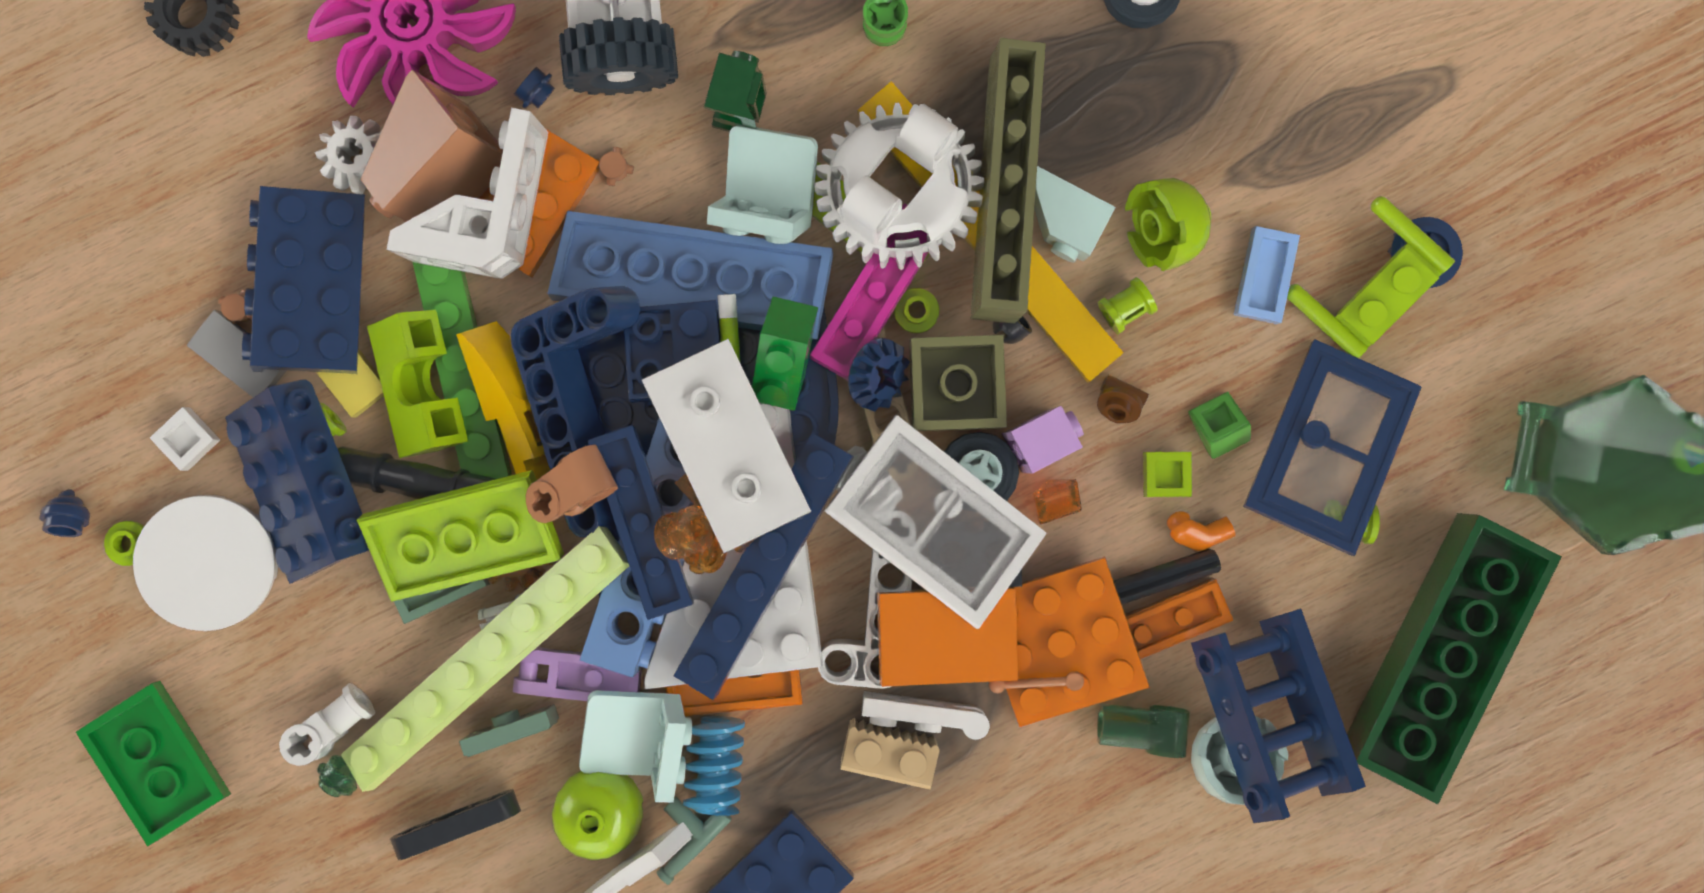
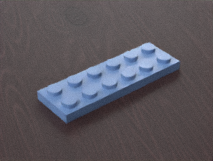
M567 211L547 294L553 301H562L590 288L625 286L636 293L640 307L716 300L718 305L717 295L736 294L738 328L758 331L762 330L772 297L774 296L818 307L813 339H818L833 260V250L828 247L792 242L775 244L766 241L764 238L737 236L721 232Z

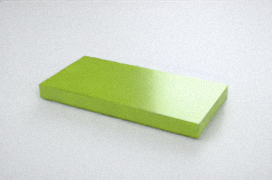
M530 470L363 513L357 519V522L391 602L561 560L564 551L553 522L541 523L532 518L526 506L527 489L532 483L537 481L534 471Z

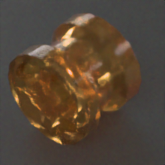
M695 505L661 516L654 528V539L658 549L664 556L672 560H679L689 556L691 553L698 554L708 550L715 538L714 531L703 508Z

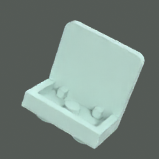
M743 126L733 127L729 133L726 195L708 206L707 224L723 227V232L730 235L741 236L749 233L764 235L766 241L775 244L790 243L811 227L818 153L817 141L808 136L758 127L757 129Z
M599 690L591 692L586 706L579 757L580 770L586 774L602 772L616 775L651 776L655 802L673 803L676 784H683L685 779L686 763L685 757L681 756L683 745H690L692 737V719L684 715L680 694Z

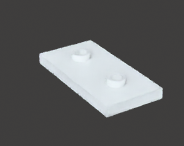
M729 339L642 379L723 553L729 552L811 512Z

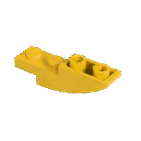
M497 321L456 334L485 420L497 419L515 473L533 470L538 480L549 472L550 468L513 352L510 335Z

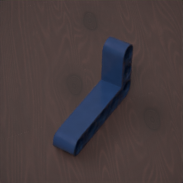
M615 286L586 289L520 319L511 330V345L550 470L556 467L558 462L568 454L589 446L588 440L604 435L578 349L635 324L639 317L640 304L636 293L628 287ZM607 497L593 504L581 514L575 516L564 514L569 529L581 538L587 537L591 532L594 533L598 526L607 527L609 531L617 529Z

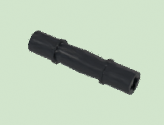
M344 446L338 448L351 485L372 489L376 493L390 491L411 498L422 499L497 479L473 474L465 469L454 472L425 463L398 460L388 453L377 454Z

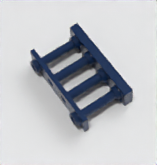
M1301 608L1259 621L1264 635L1230 645L1226 632L1191 643L1196 666L1204 680L1243 792L1245 806L1250 812L1253 823L1284 820L1291 817L1285 799L1317 786L1321 796L1349 793L1366 787ZM1270 652L1279 679L1246 690L1236 663ZM1286 696L1295 723L1262 735L1252 708ZM1302 741L1311 768L1278 781L1268 753Z

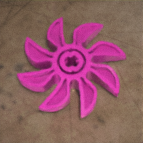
M327 0L317 9L312 17L307 39L310 42H315L350 33L368 32L364 36H359L345 43L337 59L336 78L342 96L353 108L375 74L388 60L389 62L381 81L384 91L392 104H394L408 73L411 70L419 73L420 67L424 64H428L434 81L442 89L456 96H475L489 91L498 84V81L457 59L447 50L452 44H460L462 47L477 53L494 47L503 40L511 29L515 19L516 6L514 3L472 13H456L478 3L480 0ZM417 18L419 19L418 23L413 27L410 23H407L410 19H413L414 22H417Z

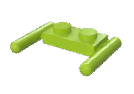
M1383 196L1373 200L1371 211L1406 241L1407 244L1404 247L1402 246L1337 312L1338 314L1335 317L1298 284L1291 285L1287 295V299L1345 352L1357 358H1360L1371 344L1373 345L1439 279V276L1446 272L1455 262L1450 255Z

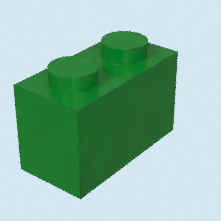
M772 297L760 334L752 389L759 403L795 411L806 374L818 307Z

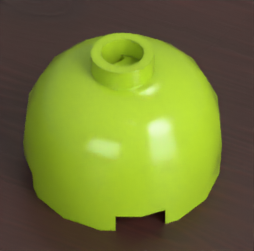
M1166 178L1137 184L1130 191L1125 211L1133 210L1132 221L1135 231L1127 232L1135 255L1144 266L1148 268L1157 266L1161 271L1177 268L1193 260L1205 248L1210 235L1211 211L1203 196L1193 185L1176 178Z
M579 771L572 775L557 793L552 810L554 832L562 846L577 857L588 860L610 858L626 849L640 831L643 818V796L634 780L627 775L602 772L586 774Z

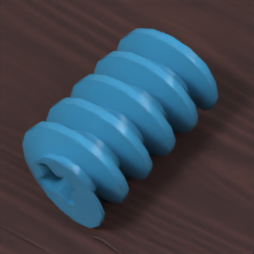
M728 716L701 717V724L692 726V735L700 737V742L687 745L686 751L699 755V759L686 763V770L695 772L698 775L696 779L685 781L684 788L696 791V796L684 799L683 806L694 809L701 814L715 816L739 814V809L732 804L740 800L741 794L738 789L732 786L738 785L741 782L742 775L733 768L743 763V756L734 750L744 745V737L735 733V731L745 727V720Z

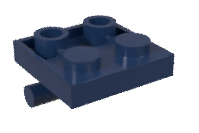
M716 300L640 307L639 317L635 324L624 329L628 395L631 403L648 402L649 407H654L642 379L720 343L718 305Z

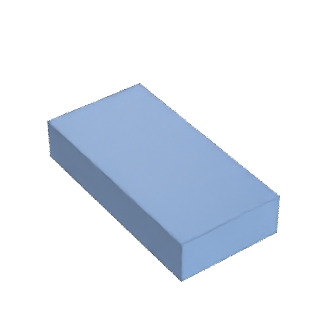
M1259 226L1251 229L1234 310L1235 316L1273 324L1282 323L1300 235Z

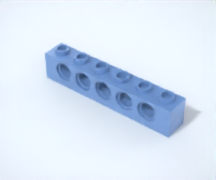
M659 417L646 460L678 553L683 537L691 538L696 527L699 511L693 510V506L697 496L680 460L675 455L674 447ZM670 479L677 481L683 489L682 500L676 506L667 505L660 496L662 485ZM619 538L618 544L624 551L621 539ZM678 553L681 565L683 566L685 555ZM630 566L602 590L580 661L633 678L640 671L641 667L648 669L656 647V642L650 641L655 623L662 625L667 614L647 620L638 590L632 583ZM622 612H630L638 618L640 627L636 635H626L619 629L618 617Z

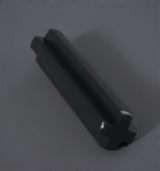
M1206 549L1114 580L1123 605L1221 571V563L1215 550Z

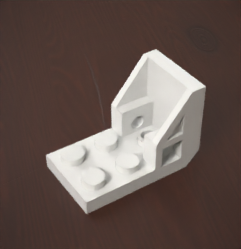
M511 108L509 121L504 120L502 122L499 132V147L503 149L501 165L493 169L490 179V193L495 195L494 201L454 195L390 230L386 250L414 263L503 279L521 267L524 263L549 132L530 111Z

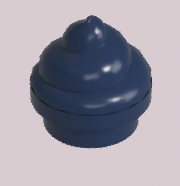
M72 489L62 491L57 497L50 499L42 507L39 519L43 522L42 530L47 534L58 537H78L82 535L83 527L89 525L90 512L83 506V501L75 496V492Z

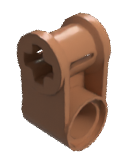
M589 445L568 454L558 462L556 467L532 483L526 492V506L533 519L541 523H548L558 519L563 514L575 516L583 513L593 504L613 494L618 489V486L596 445Z

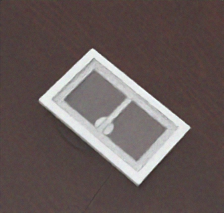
M898 415L894 416L824 510L976 629L981 627L1047 534Z

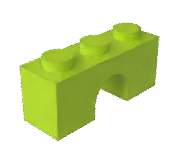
M425 310L396 313L367 326L399 458L434 453L468 442L458 397L440 399L435 394L430 381V369L433 361L437 357L447 354L437 311Z

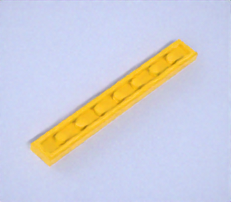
M891 81L857 110V114L859 115L863 111L869 116L870 120L876 119V108L881 105L886 116L893 115L894 105L899 103L902 115H909L912 104ZM893 147L890 151L922 188L933 173L896 147ZM953 166L954 183L958 187L957 172ZM971 207L975 212L978 213L979 207ZM978 214L974 224L963 222L968 228V235L965 240L974 250L976 249ZM1032 246L1027 312L1088 383L1124 352Z

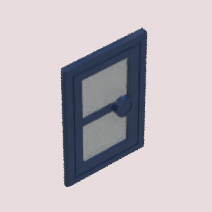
M1314 339L1310 344L1243 507L1348 555L1355 556L1422 387Z

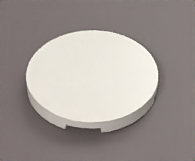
M197 495L184 498L158 511L142 529L133 555L135 581L139 592L149 607L166 621L176 626L196 631L223 629L253 614L268 596L278 572L276 548L269 531L263 527L259 515L254 514L240 503L218 495Z

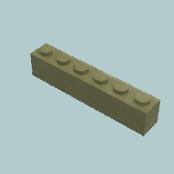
M1000 38L989 60L981 168L984 187L980 190V195L983 196L982 205L978 209L970 319L1015 324L1027 312L1046 43Z

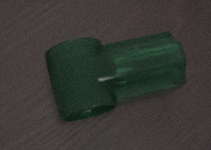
M1101 704L1097 718V742L1099 745L1145 749V752L1162 757L1184 758L1186 757L1190 711L1164 705H1150L1149 709Z

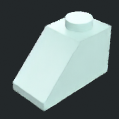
M1037 166L1034 210L1044 241L1053 245L1051 252L1066 261L1073 263L1076 259L1085 261L1091 255L1116 207Z

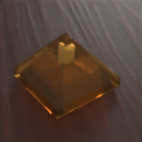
M1076 479L1047 480L1033 493L1037 519L1040 525L1082 511Z

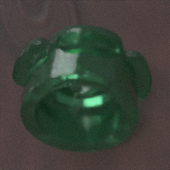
M334 755L327 763L319 764L317 772L320 774L318 785L326 794L332 797L350 796L357 790V782L342 756Z

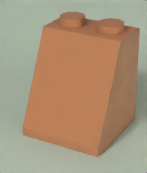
M411 70L405 77L360 180L371 193L372 197L369 201L378 212L391 219L395 215L404 222H407L454 195L479 199L490 187L493 169L501 165L503 149H500L499 142L468 104L414 70Z

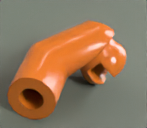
M1178 511L1173 513L1167 520V526L1171 530L1170 536L1176 543L1195 551L1208 549L1236 536L1233 525L1227 516L1207 525H1202L1191 520L1187 512Z

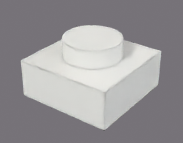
M182 407L150 437L180 471H188L220 441L216 434L189 407Z

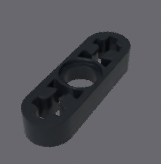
M506 790L408 828L391 837L390 841L398 861L404 860L500 823L521 812V808L514 790Z

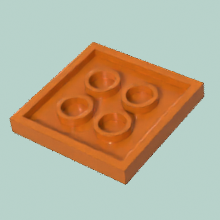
M1105 556L1022 582V587H1013L1016 588L1018 679L1066 677L1072 671H1078L1084 677V685L1077 691L1070 690L1067 686L1006 689L1019 727L1150 688Z

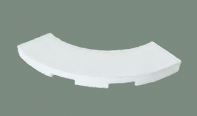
M683 822L627 858L584 893H617L626 885L631 886L651 871L664 865L692 839L691 836L693 834Z

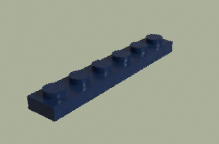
M811 434L791 469L811 512L749 542L673 675L675 678L712 700L718 696L852 462L853 455L818 435Z

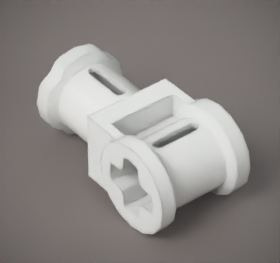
M348 683L342 689L343 694L323 710L315 712L302 724H296L288 728L282 734L279 742L283 758L290 764L301 766L328 755L333 749L334 743L347 734L349 728L362 718L369 719L375 714L373 704L365 693L354 684ZM307 734H309L313 740L308 745V750L303 745V743L307 740Z

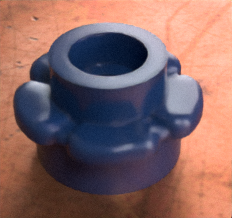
M535 67L517 88L514 95L524 103L522 105L524 109L528 108L531 103L539 109L555 89L549 84V81L552 79L551 73L546 75L538 67Z

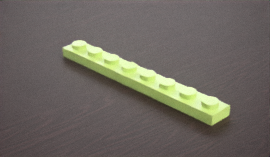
M598 526L594 533L591 532L341 754L362 792L377 788L629 567L625 552L607 527Z

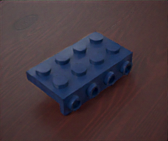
M260 186L259 200L250 201L249 222L250 227L257 228V243L248 244L247 270L255 272L254 289L246 288L244 310L245 315L252 316V333H243L242 360H250V367L253 372H263L264 369L357 374L365 194Z
M302 379L268 387L225 417L228 438L238 450L244 466L243 476L245 482L253 489L260 507V521L271 535L276 548V562L280 570L286 574L289 584L304 580L347 558L369 551L357 519L362 515L361 508L311 382Z

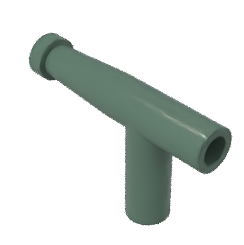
M675 796L674 802L668 803L663 810L677 824L683 822L693 835L691 836L692 839L672 857L666 866L661 867L657 871L659 878L669 885L674 880V876L689 864L732 820L730 815H711L703 823L689 808L683 806V803Z

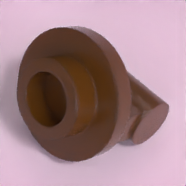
M1108 374L1100 388L1101 393L1097 400V407L1103 416L1114 423H1131L1140 417L1149 393Z

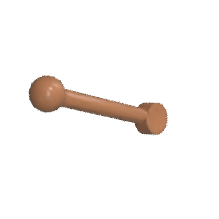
M1072 671L1066 677L988 682V686L993 693L997 694L1009 688L1067 686L1070 690L1077 691L1083 687L1084 677L1080 672Z

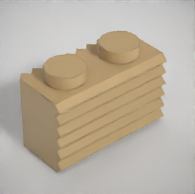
M853 718L849 721L841 757V770L930 790L939 755V747L933 735L927 738L925 733L919 736L916 731L910 734L907 729L901 732L899 727L892 730L891 727L884 728L883 726H875L871 723L866 724L864 719L858 723L856 718Z

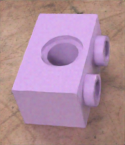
M1062 406L1049 409L1002 433L1006 443L1017 457V463L1022 473H1035L1083 448L1078 439L1084 435L1081 425L1072 411L1065 413Z

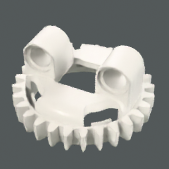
M895 103L893 115L886 116L885 111L879 105L876 108V119L870 120L869 116L863 111L860 112L861 126L856 128L852 123L844 122L847 137L844 138L834 133L831 136L833 146L837 150H822V158L830 165L824 164L817 165L816 167L818 177L824 179L814 183L817 195L824 196L816 201L818 210L820 212H828L823 217L824 226L826 228L837 226L832 233L835 242L849 237L846 244V251L849 254H852L861 246L863 248L862 261L864 263L870 260L873 253L878 254L882 269L886 267L889 257L896 258L900 270L904 269L906 257L912 256L917 267L920 268L922 266L923 253L929 252L931 257L938 261L940 258L939 245L942 244L950 251H953L955 249V241L952 234L965 239L968 235V228L963 222L974 224L978 213L971 207H980L982 205L983 196L974 191L982 190L984 178L973 176L980 172L982 163L981 160H969L974 156L975 145L968 144L961 147L960 145L965 138V131L963 129L958 131V127L951 123L952 119L949 117L945 119L936 110L931 109L925 104H920L919 106L914 104L909 115H902L900 104ZM893 147H896L933 173L904 210H902L901 199L870 178ZM953 166L957 172L958 187L954 183ZM842 175L844 177V191L846 194L844 202L842 200L840 189V180ZM922 230L927 233V242L921 245L919 237L908 240H895V248L887 247V238L891 234Z

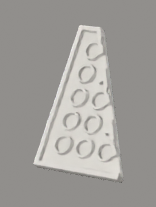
M759 403L792 469L796 462L790 411L789 409ZM703 509L682 567L694 604L667 613L644 679L645 689L685 684L673 675L749 544L747 542L729 552L723 553ZM807 540L727 679L823 666Z

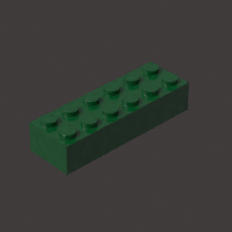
M1457 513L1347 733L1359 765L1437 805L1439 804L1562 556L1481 515Z

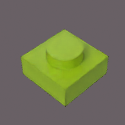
M1143 452V497H1192V452Z

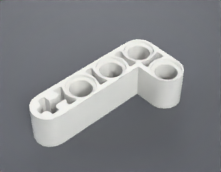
M895 509L887 516L884 515L878 520L884 526H888L891 524L892 518H900V525L907 528V534L899 535V537L910 546L914 545L916 538L915 524L906 513ZM872 549L865 640L832 639L821 648L823 666L818 667L822 678L832 684L880 689L892 687H882L879 675H876L870 668L871 661L879 655L878 628L874 624L875 615L878 613L877 592L911 591L912 579L904 573L902 581L895 587H887L881 584L878 579L879 570L883 565L891 562L882 555L879 556V553ZM834 650L845 651L851 658V664L848 669L843 672L830 670L825 662L830 652Z

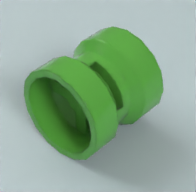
M866 0L863 7V30L865 36L872 43L887 47L896 44L903 38L908 19L906 1Z

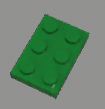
M161 681L151 683L76 731L77 736L147 847L231 795L230 790Z

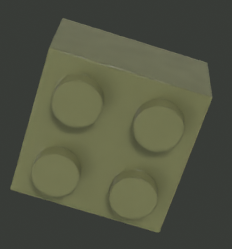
M1003 335L910 339L912 427L917 431L1000 429L1007 427Z

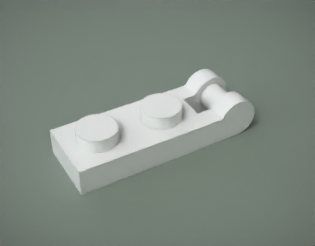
M867 691L863 693L862 716L870 717V723L874 725L896 727L897 721L915 723L914 729L931 733H940L942 726L963 729L967 737L974 740L985 737L990 728L985 713L980 707L975 705Z

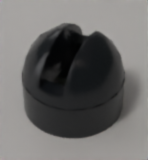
M1024 316L1015 324L993 322L994 334L1001 330L1006 334L1004 336L1005 344H1016L1032 333V328Z

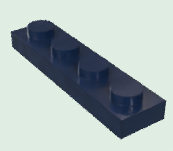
M631 425L588 440L589 445H596L618 486V489L609 495L607 500L647 620L693 605L694 600L636 427Z

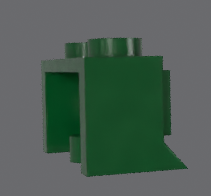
M733 51L731 56L719 52L704 104L705 109L714 111L711 125L713 128L730 132L735 126L757 129L755 122L759 123L767 91L763 73L758 68L759 59L756 56L742 51Z

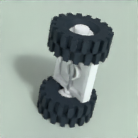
M565 0L568 28L564 30V33H560L559 45L563 85L567 89H574V92L578 93L587 91L589 95H597L599 93H605V96L615 95L616 93L634 94V91L644 93L652 91V88H664L666 84H672L675 82V79H678L674 30L670 28L669 24H662L660 0Z

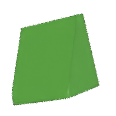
M1229 392L1188 411V415L1212 459L1251 440V424Z

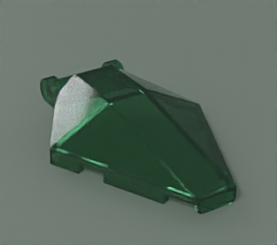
M1645 375L1630 376L1558 406L1520 401L1517 416L1521 417L1512 473L1511 477H1506L1503 491L1537 497L1597 551L1605 555L1613 556L1644 548L1646 544L1665 539L1676 540L1703 533L1704 418L1696 412H1687L1670 400L1671 394Z

